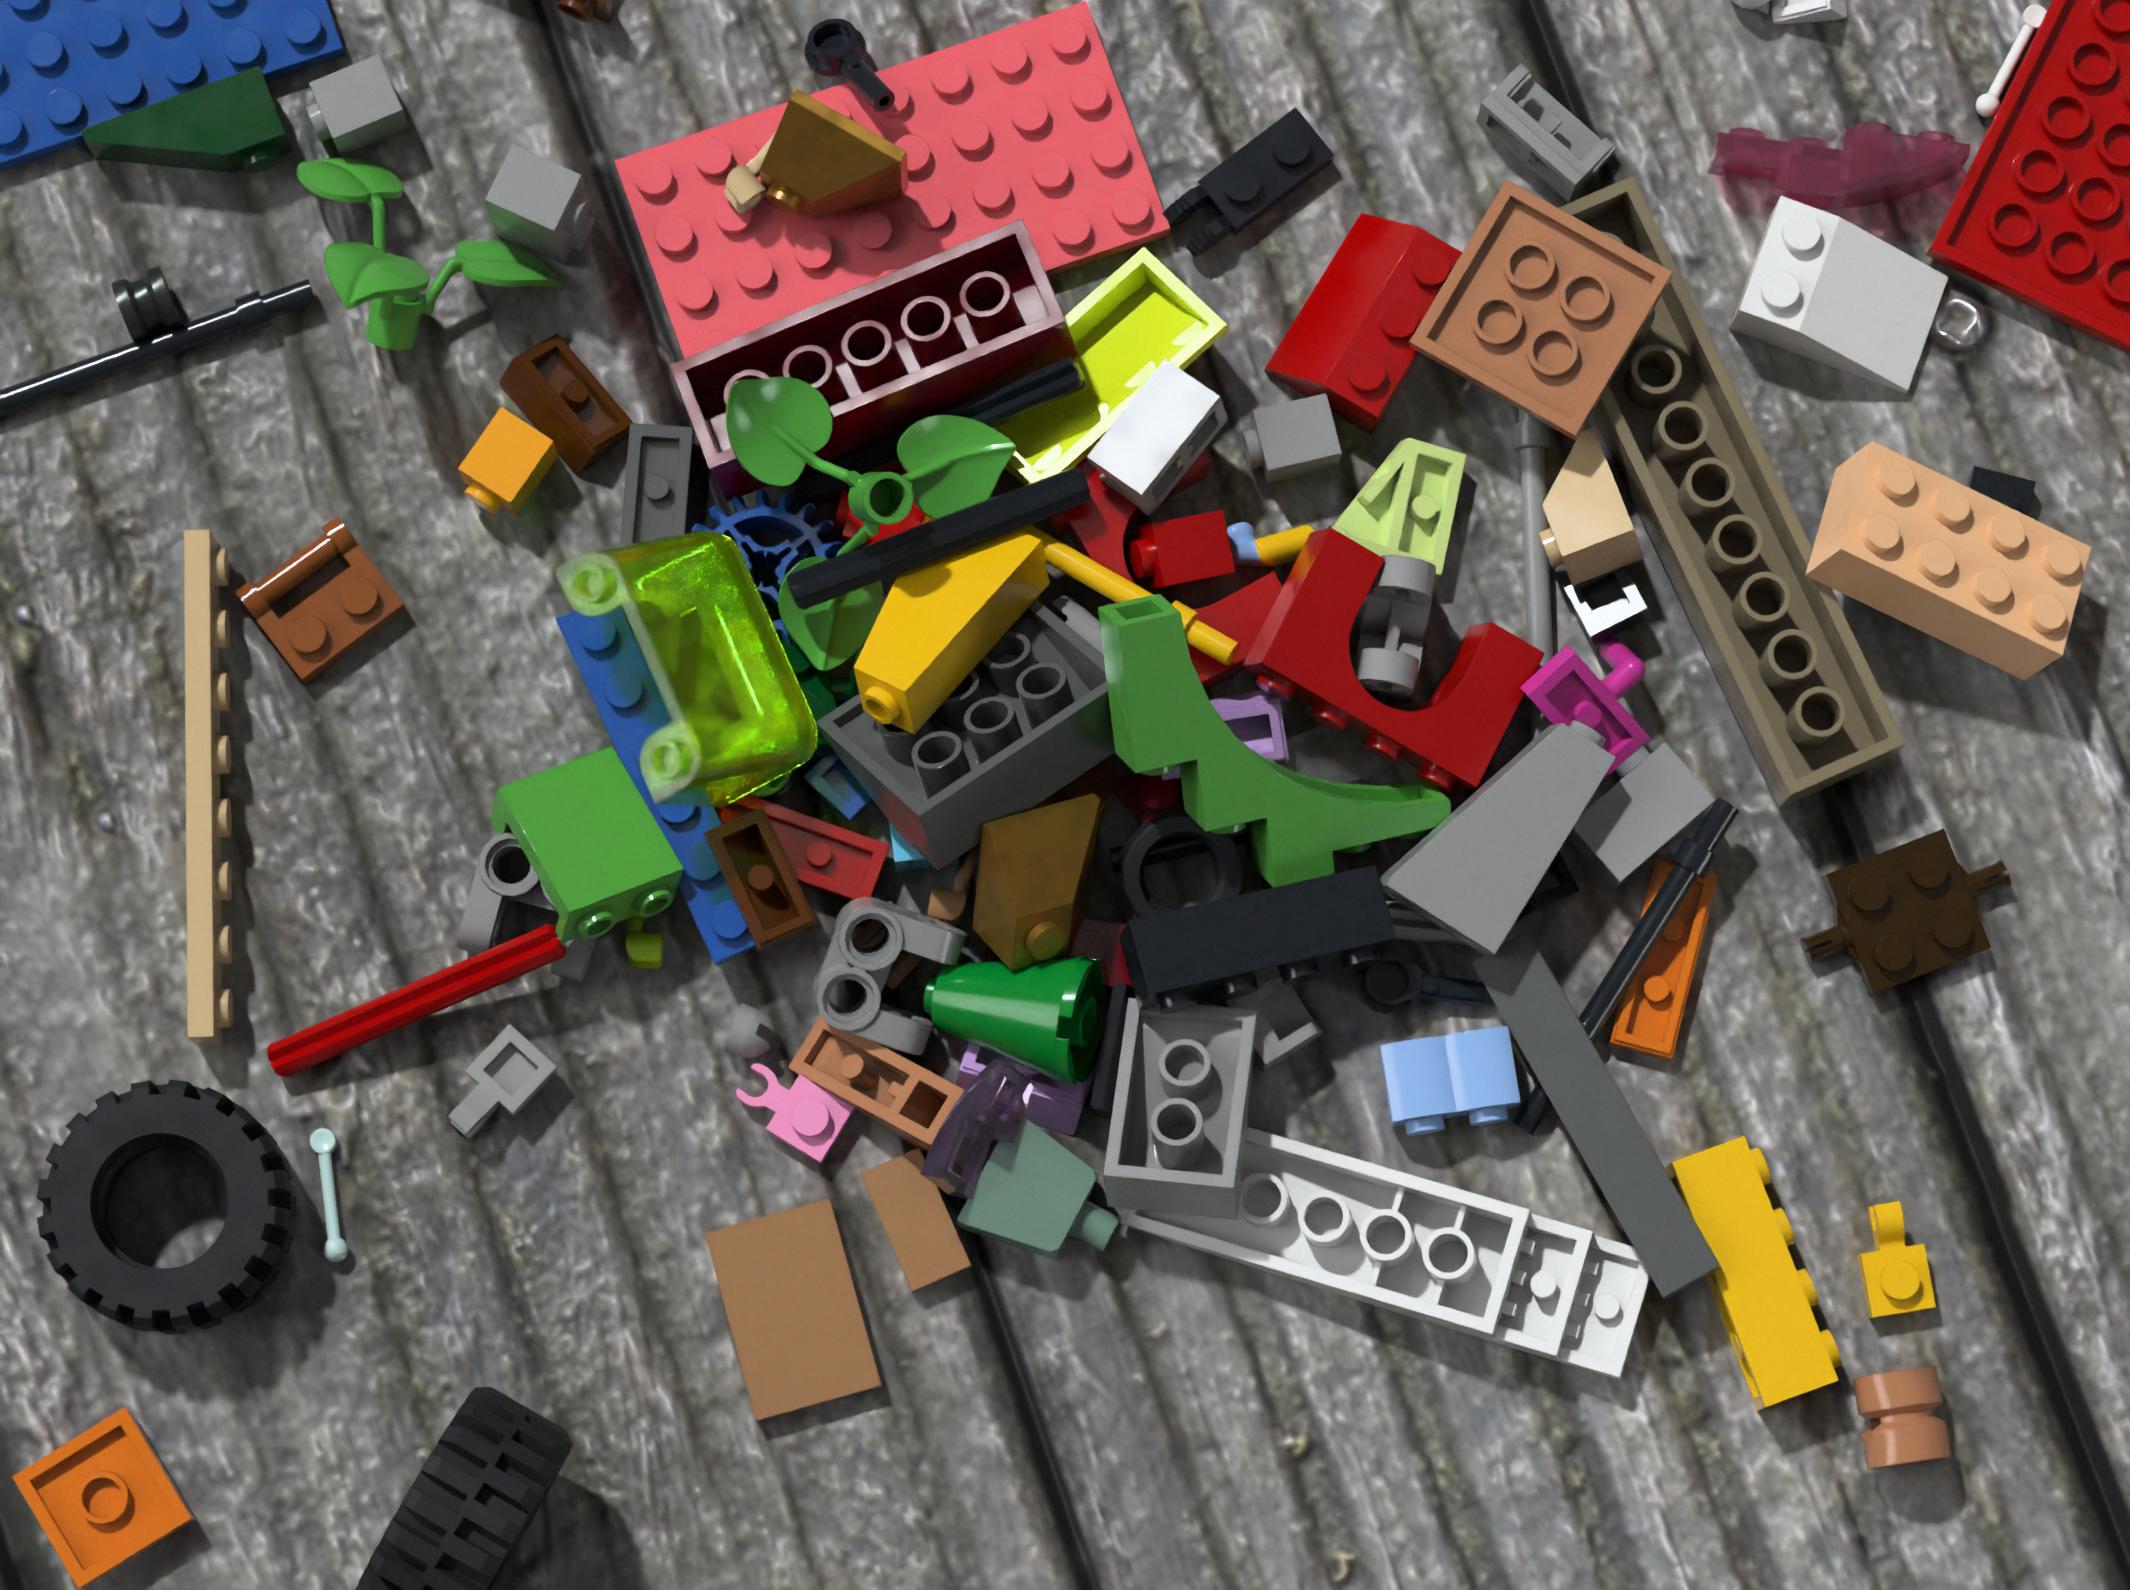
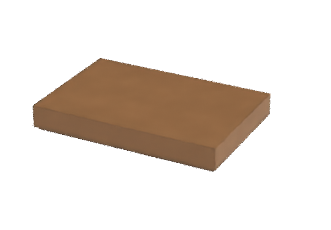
M830 1198L705 1233L756 1422L882 1387Z

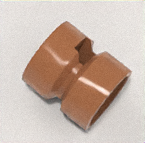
M1937 1366L1891 1371L1852 1379L1858 1415L1870 1420L1871 1425L1862 1433L1867 1470L1918 1464L1952 1457L1946 1421L1934 1416V1410L1943 1402Z

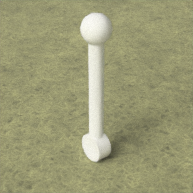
M2037 4L2030 5L2023 12L2021 17L2023 27L1988 93L1982 94L1976 100L1977 113L1982 117L1988 118L1996 114L2000 106L1998 98L2046 13L2045 8Z

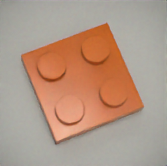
M127 1407L120 1409L12 1476L78 1589L86 1588L195 1520L132 1412Z

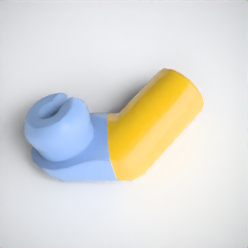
M1240 522L1227 527L1234 565L1236 567L1279 566L1295 561L1310 533L1314 532L1310 525L1306 524L1255 539L1253 526L1249 523Z

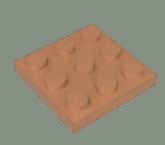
M1506 179L1409 341V344L1414 350L1576 440L1672 279L1673 272Z

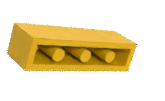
M1745 1136L1671 1162L1665 1169L1722 1268L1706 1276V1280L1756 1411L1838 1381L1834 1368L1842 1365L1840 1353L1828 1329L1819 1331L1811 1307L1818 1305L1817 1294L1806 1269L1803 1268L1796 1271L1787 1247L1795 1243L1793 1231L1784 1210L1781 1207L1773 1210L1764 1186L1771 1183V1176L1761 1150L1758 1147L1749 1149Z

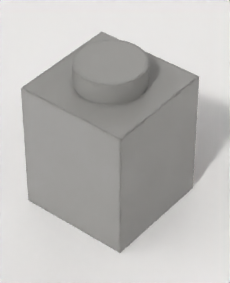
M379 54L309 82L317 103L305 107L320 142L332 138L340 156L409 128L401 104Z
M1327 393L1252 411L1251 430L1242 432V440L1250 469L1261 468L1265 485L1338 468L1342 452Z

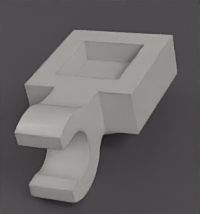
M509 1024L465 1070L466 1075L477 1084V1087L448 1116L451 1119L450 1123L470 1140L488 1121L499 1105L514 1118L558 1071L557 1066Z

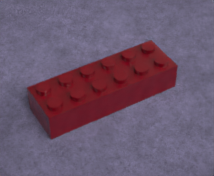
M1022 218L671 364L670 367L709 470L726 501L729 502L732 501L736 494L744 496L769 485L755 479L746 472L734 455L729 442L725 420L726 405L730 388L737 380L784 376L797 378L815 387L824 396L830 407L832 432L826 445L814 454L828 461L905 429L923 418L948 410L1065 357L1076 358L1079 354ZM806 463L803 471L811 468V466Z

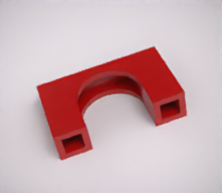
M1204 450L1164 501L1208 477L1211 462ZM1085 459L1075 467L1082 471L1088 482L1090 500L1086 504L1051 516L1047 520L1058 537L1069 534L1078 552L1135 584L1125 564L1123 545L1130 528L1144 512L1105 484L1099 478L1102 472L1092 466L1088 459ZM1274 571L1214 604L1193 609L1200 613L1199 621L1240 643L1237 655L1228 666L1188 644L1191 661L1205 691L1246 669L1242 665L1283 587ZM1086 586L1090 592L1093 591V589ZM1105 597L1109 605L1116 603L1111 599Z
M1333 528L1311 532L1242 667L1259 676L1256 685L1265 692L1286 701H1290L1292 696L1313 707L1310 716L1324 726L1339 732H1344L1345 728L1348 727L1365 737L1366 740L1363 746L1374 755L1393 763H1397L1399 758L1417 767L1420 769L1417 778L1423 783L1434 786L1439 791L1448 794L1453 789L1477 788L1524 695L1520 687L1535 674L1545 653L1493 622L1469 626L1440 685L1424 703L1409 711L1394 709L1382 704L1372 697L1359 682L1350 659L1349 639L1355 617L1385 559Z

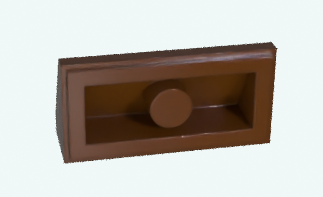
M557 333L513 358L500 379L499 384L534 427L554 441L558 455L575 474H580L590 468L629 436L630 423H633V421Z
M763 807L704 832L705 839L757 950L803 936L815 930L817 921Z

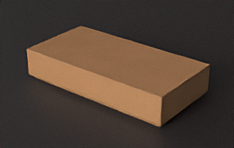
M919 1147L860 1173L912 1293L971 1268L968 1256Z

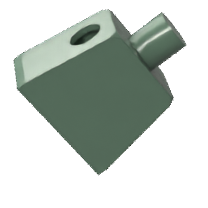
M1014 1111L957 1218V1226L965 1231L1056 1259L1069 1235L1103 1252L1121 1218L1087 1201L1098 1181L1099 1174L1026 1117Z

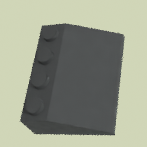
M1037 599L915 735L891 723L882 724L874 720L863 711L860 694H857L815 722L820 734L900 835L937 870H940L981 842L983 823L1030 810L1115 753L1104 655Z

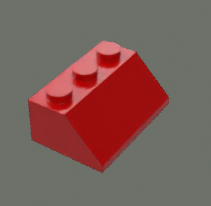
M1361 213L1268 362L1264 372L1307 397L1327 393L1332 412L1372 435L1422 354L1411 348L1409 341L1462 252L1420 227Z

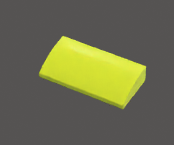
M1142 247L1064 316L1079 354L1075 359L1084 374L1085 387L1082 390L994 428L1016 445L1015 453L1006 464L1005 469L1025 485L1075 467L1092 451L1164 359L1183 371L1229 330L1227 324L1145 247Z

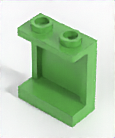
M612 746L498 788L490 822L497 835L509 832L513 833L558 911L559 919L555 931L561 943L581 936L586 940L599 937L608 932L617 922L638 914L644 918L656 915L672 903L684 868Z

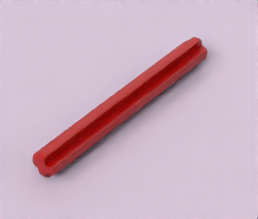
M544 925L276 1041L267 1048L268 1059L277 1076H291L557 961L566 955L565 943H561L555 931L556 926Z

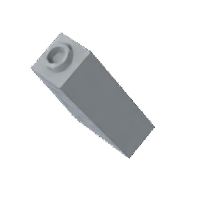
M1575 720L1571 722L1569 727L1564 723L1548 726L1381 876L1380 882L1383 892L1482 955H1495L1616 759L1614 755L1602 748L1606 741L1605 738L1592 728Z

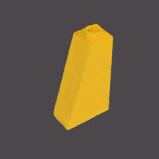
M926 515L923 523L934 520V518ZM1017 529L898 574L853 667L863 711L879 723H891L915 735L1050 584L1042 540Z

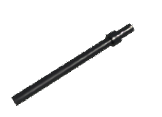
M306 279L261 295L259 290L234 298L236 303L234 306L1 389L0 417L236 331L245 329L247 334L272 326L270 319L317 303L311 284Z
M1717 798L1693 838L1690 840L1685 837L1671 859L1676 863L1579 1016L1592 1042L1597 1038L1697 878L1699 877L1704 880L1718 857L1713 853L1740 812L1736 807L1723 799ZM1539 1081L1512 1122L1532 1136H1535L1553 1107Z

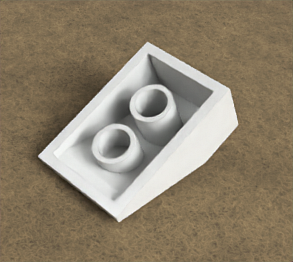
M1780 196L1770 215L1729 329L1906 394L1945 289L1948 276L1839 216Z

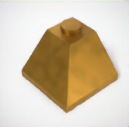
M796 88L788 102L760 168L761 184L767 190L766 199L790 215L797 216L800 211H803L818 219L902 198L909 187L907 151Z
M1094 793L989 821L982 825L972 929L1011 971L1068 954L1089 905L1100 799Z

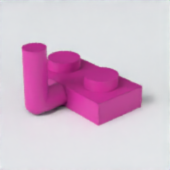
M1608 638L1600 646L1599 653L1601 658L1614 669L1602 681L1597 678L1576 652L1566 645L1520 687L1552 725L1564 723L1569 727L1571 722L1575 720L1592 728L1605 738L1606 741L1602 748L1614 755L1616 759L1603 780L1650 739L1647 733L1618 701L1644 677L1646 669L1644 663L1617 638Z

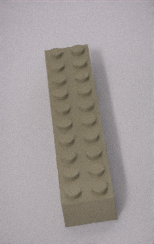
M1634 176L1559 207V209L1673 272L1672 279L1594 408L1592 416L1778 807L1786 806L1894 758L1905 746L1906 742L1832 588L1805 576L1813 549Z

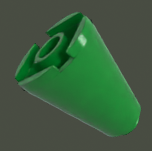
M1088 956L1054 958L1013 971L1003 961L947 964L941 969L938 976L932 975L929 978L924 993V1010L926 1013L931 1014L934 1027L1063 1084L1077 1085L1076 1081L1084 1082L1091 1074L1103 1041L1105 1026L1095 1024L1097 1015L1096 1003L1108 1005V971L1104 961Z

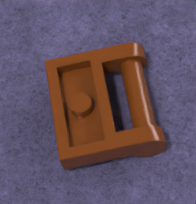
M337 516L321 527L324 534L258 583L253 585L251 581H248L235 591L237 597L304 684L319 675L407 609L403 601ZM340 553L350 567L279 619L269 605Z

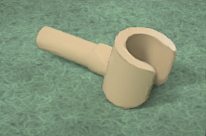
M774 135L747 165L741 164L732 169L728 174L724 195L740 214H744L754 208L767 193L766 188L757 177L760 176V168Z

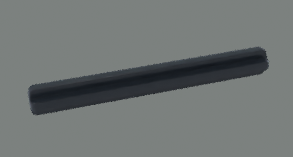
M1065 357L936 415L961 416L995 428L1082 390L1086 385L1084 374L1075 358ZM909 427L834 459L830 463L849 471H856L860 475L868 472H895L904 467L898 458L897 445L900 437ZM815 469L801 474L794 482L803 505L812 503L818 506L842 495L843 491L849 492L851 487L846 482Z
M1072 467L793 572L787 577L791 598L798 609L805 610L1086 504L1091 498L1088 482L1079 468Z

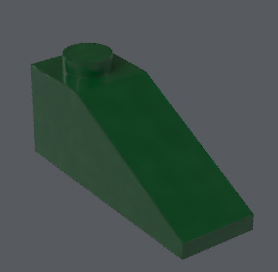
M260 65L81 130L88 148L97 160L230 173L245 169L248 173H257L274 167L281 161L282 155L293 152Z

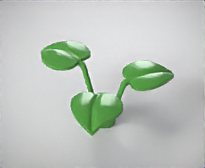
M354 157L320 158L300 162L297 167L296 175L298 180L312 193L337 202H366L372 210L374 246L360 242L332 243L325 249L324 266L332 286L348 310L372 300L365 338L378 347L395 351L413 348L421 314L433 315L437 298L450 278L458 272H463L472 281L487 285L558 287L563 290L564 282L557 272L528 249L504 240L470 239L461 241L456 245L455 254L457 257L450 258L446 262L426 295H422L420 292L428 288L430 276L427 270L412 259L396 256L393 253H386L385 207L382 199H397L402 196L403 186L399 178L390 170L375 162Z
M784 376L737 380L730 388L726 405L725 420L730 445L740 465L755 479L769 485L788 486L799 478L807 463L815 470L844 481L851 486L848 494L849 506L853 514L863 521V527L838 551L836 556L857 549L870 536H876L880 524H895L903 520L909 514L913 502L922 513L937 519L987 500L991 496L1003 469L1016 450V445L1009 438L982 422L961 416L935 415L915 422L899 439L897 445L898 458L908 473L902 476L893 472H868L860 475L856 471L844 469L814 454L822 449L830 439L832 416L824 396L807 382ZM809 557L798 562L783 579L778 595L779 613L785 629L813 667L820 671H829L848 660L867 640L882 609L883 588L881 581L808 609H798L788 590L787 577L793 572L828 560L824 557Z

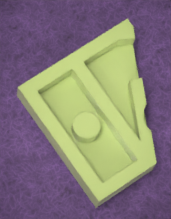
M1413 438L1400 441L1331 528L1380 557L1383 555H1401L1430 562L1436 567L1435 577L1441 576L1466 454Z

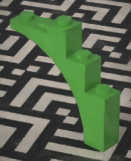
M1161 594L1098 607L1115 753L1135 773L1157 776L1174 771L1177 768V764H1179L1185 812L1205 832L1210 831L1218 834L1233 833L1245 828L1246 822H1248L1253 868L1273 888L1335 874L1332 851L1357 853L1369 849L1372 842L1393 837L1399 839L1422 838L1427 836L1432 828H1436L1451 814L1450 800L1436 787L1425 784L1422 781L1382 786L1334 783L1289 770L1250 749L1233 734L1210 703L1190 658L1181 612Z

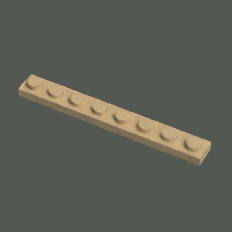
M210 529L184 530L188 1038L197 1046L222 1045V1028H231L233 1024L231 989H222V964L232 963V931L230 925H221V900H231L232 897L230 862H221V837L231 836V805L229 798L220 799V774H230L231 770L230 739L228 735L220 736V711L230 710V680L228 673H219V649L229 648L230 644L228 611L219 610V586L229 585V556L227 548H218V542Z

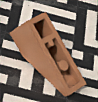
M821 1015L788 1066L795 1074H801L855 1107L856 1111L964 1172L997 1118L961 1087L874 1041L834 1028L826 1023Z

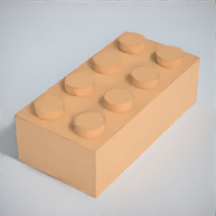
M1871 441L1835 470L1805 576L2025 681L2063 656L2091 547L1887 447Z

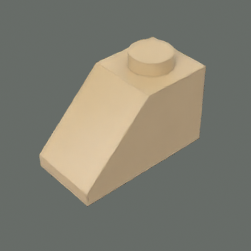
M1594 426L1583 430L1542 504L1550 528L1539 532L1551 567L1564 564L1572 586L1644 559L1634 527Z

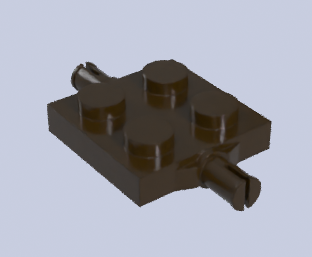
M1941 829L1823 875L1822 879L1833 904L1834 927L1806 938H1801L1802 950L1825 941L1827 942V945L1804 955L1808 962L1812 964L1817 960L1844 950L1857 965L1867 992L1871 995L1991 948V945L1978 915L1977 898L2000 888L2010 886L2011 879L2009 874L1988 882L1984 881L1988 877L2006 871L2007 868L1999 860L1992 865L1967 874L1965 869L1957 862L1945 830Z

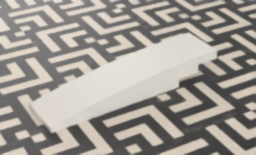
M1247 1127L1237 1219L1124 1208L1120 1224L1169 1241L1617 1380H1621L1651 1278L1633 1246L1596 1236L1590 1230L1532 1214L1529 1209L1250 1127Z

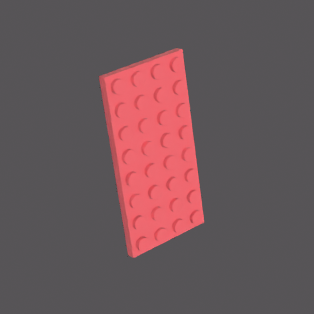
M1084 1L875 72L895 95L894 103L886 111H875L849 82L809 95L907 151L909 187L902 198L815 219L803 211H800L797 216L790 215L774 206L764 197L748 212L744 214L738 213L724 195L728 174L735 167L741 164L747 165L751 159L755 158L776 132L788 102L615 160L620 181L683 358L686 359L1022 218L1047 277L1170 235L1168 220L1162 214L1164 209L1087 2Z

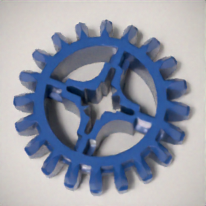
M758 490L756 494L757 507L746 509L744 498L736 494L732 499L734 515L727 517L718 506H713L709 510L710 517L717 527L714 531L702 524H695L692 528L693 536L699 543L704 545V548L692 545L682 548L681 555L683 560L697 566L696 568H688L678 573V579L682 586L697 588L682 598L685 609L698 610L705 608L694 620L695 627L699 632L707 631L719 624L712 639L713 645L718 649L726 646L733 636L738 637L735 652L736 656L740 658H746L755 638H760V649L763 653H770L772 650L770 636L782 637L783 641H786L791 647L793 642L792 637L784 627L782 619L772 622H755L733 614L738 608L743 612L752 605L765 604L771 606L780 615L778 607L779 593L773 586L763 587L762 581L759 587L753 585L755 579L750 558L757 566L766 564L767 571L770 565L777 567L775 569L778 589L780 590L781 583L786 574L809 554L813 557L830 559L836 557L838 551L845 545L843 541L825 543L835 532V527L831 520L821 521L812 528L810 527L817 513L816 506L812 503L804 505L797 515L792 514L794 499L790 493H783L780 497L778 508L769 507L767 491ZM759 530H774L788 534L796 540L792 543L786 540L775 547L766 548L758 545L749 535L745 536V534ZM729 546L735 553L736 560L740 564L741 569L736 578L728 584L729 591L717 598L712 588L713 572L719 556Z

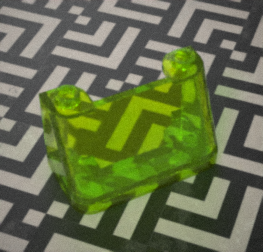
M696 531L581 554L554 569L566 599L572 608L582 615L603 617L621 608L624 609L672 719L671 723L650 735L641 749L640 767L642 775L655 804L723 808L796 769L811 758L818 742V730L815 719L741 550L733 539L722 533Z

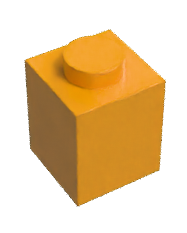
M500 407L458 468L464 484L468 486L464 494L474 503L492 514H496L501 507L516 517L558 457L554 441L506 409Z

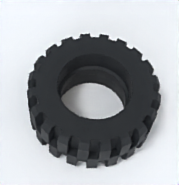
M169 1079L168 1084L155 1085L152 1081L148 1080L131 1084V1091L117 1095L115 1092L110 1091L95 1100L98 1106L87 1116L79 1112L66 1125L71 1133L61 1146L56 1143L53 1144L46 1158V1161L52 1164L48 1178L39 1179L37 1199L43 1202V1216L37 1218L39 1235L47 1241L50 1253L46 1256L55 1273L64 1278L69 1285L67 1288L81 1302L114 1321L144 1332L151 1330L164 1334H185L186 1329L200 1327L205 1330L222 1324L221 1318L233 1311L240 1314L255 1302L252 1296L264 1284L269 1288L280 1272L275 1269L282 1252L289 1253L294 1236L289 1232L291 1217L297 1216L296 1196L291 1193L289 1180L293 1177L287 1160L281 1156L276 1146L278 1143L268 1130L242 1106H239L220 1092L209 1087L206 1089L195 1087L188 1081ZM161 1147L185 1148L205 1157L221 1175L228 1196L227 1217L223 1229L214 1244L193 1262L175 1268L149 1267L130 1258L115 1241L108 1223L110 1195L121 1173L141 1155Z
M493 1387L474 1388L455 1414L449 1426H447L404 1497L399 1509L384 1532L380 1543L372 1554L355 1590H492L550 1491L573 1447V1442L567 1431Z

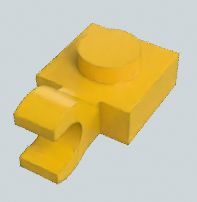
M1900 1201L1868 1207L1869 1222L1876 1251L1857 1255L1868 1318L1935 1308L1936 1304L1925 1244L1905 1246V1226Z

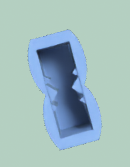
M1508 1026L1380 1045L1379 1056L1391 1127L1405 1125L1408 1136L1442 1131L1445 1129L1443 1119L1469 1115L1471 1126L1503 1122L1509 1119L1507 1109L1516 1108L1521 1103Z

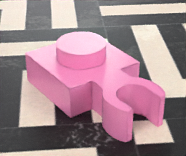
M758 1063L753 1064L751 1071L767 1080V1091L762 1096L751 1097L738 1088L736 1094L739 1101L751 1109H767L774 1113L773 1118L766 1127V1131L822 1165L853 1115L855 1107L799 1074L791 1089L788 1090L779 1084L776 1075L768 1067Z

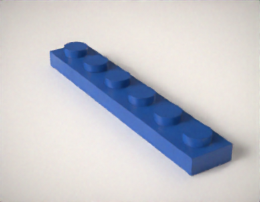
M614 592L556 618L622 764L684 868L679 887L716 967L756 949L754 941L704 836V832L722 824Z

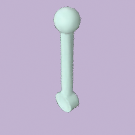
M320 1128L312 1133L310 1146L318 1154L328 1238L323 1245L322 1252L328 1261L339 1262L346 1257L348 1246L344 1239L340 1237L331 1153L336 1148L337 1141L330 1130Z

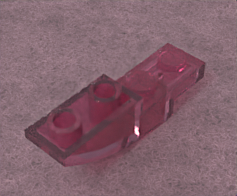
M1861 122L1857 123L1855 127L1846 126L1836 149L1827 148V142L1818 138L1795 137L1790 142L1765 139L1766 134L1762 131L1740 127L1732 128L1728 133L1718 132L1710 150L1707 174L1768 182L1767 207H1775L1780 196L1820 210L1861 207L1900 199L1929 189L1958 175L1969 158L1971 144L1954 142L1955 138L1944 132L1923 131L1918 133L1917 136L1892 133L1893 129L1886 124Z

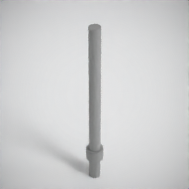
M1519 409V422L1513 424L1514 451L1520 453L1527 643L1545 653L1536 670L1537 672L1553 658L1550 562L1539 532L1548 529V521L1542 504L1547 496L1545 452L1552 449L1551 427ZM1529 699L1530 737L1532 742L1552 724Z

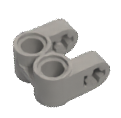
M1383 555L1381 557L1385 560L1364 600L1360 632L1352 666L1359 682L1372 697L1411 705L1431 608L1436 567L1430 562L1413 557Z
M506 832L495 836L485 844L480 854L460 926L457 942L458 949L480 954L493 948L498 937L507 901L520 902L558 913L531 864L527 877L521 882L508 884L499 880L497 865L500 859L506 853L512 851L523 852L513 833ZM581 936L565 942L566 955L551 963V974L582 982L591 960L596 938L586 940Z
M865 896L853 899L842 907L836 917L835 931L822 966L814 977L812 991L818 1011L826 1023L838 1030L906 1053L922 1055L933 1028V1023L918 1014L882 1002L881 993L893 961H895L901 950L940 963L956 965L967 934L950 924L878 898ZM876 919L884 923L886 926L885 936L876 946L863 948L854 944L851 940L852 931L861 921ZM845 979L856 980L864 987L863 995L859 1002L846 1008L838 1007L831 1003L829 995L836 983Z

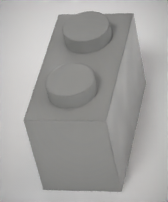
M512 144L485 199L495 233L502 238L564 265L571 249L582 250L589 238L595 220L593 216L589 215L591 210L590 199L587 198L582 175Z
M1666 742L1652 754L1642 746L1615 770L1621 780L1604 795L1596 789L1566 838L1612 891H1615L1705 814L1716 801Z

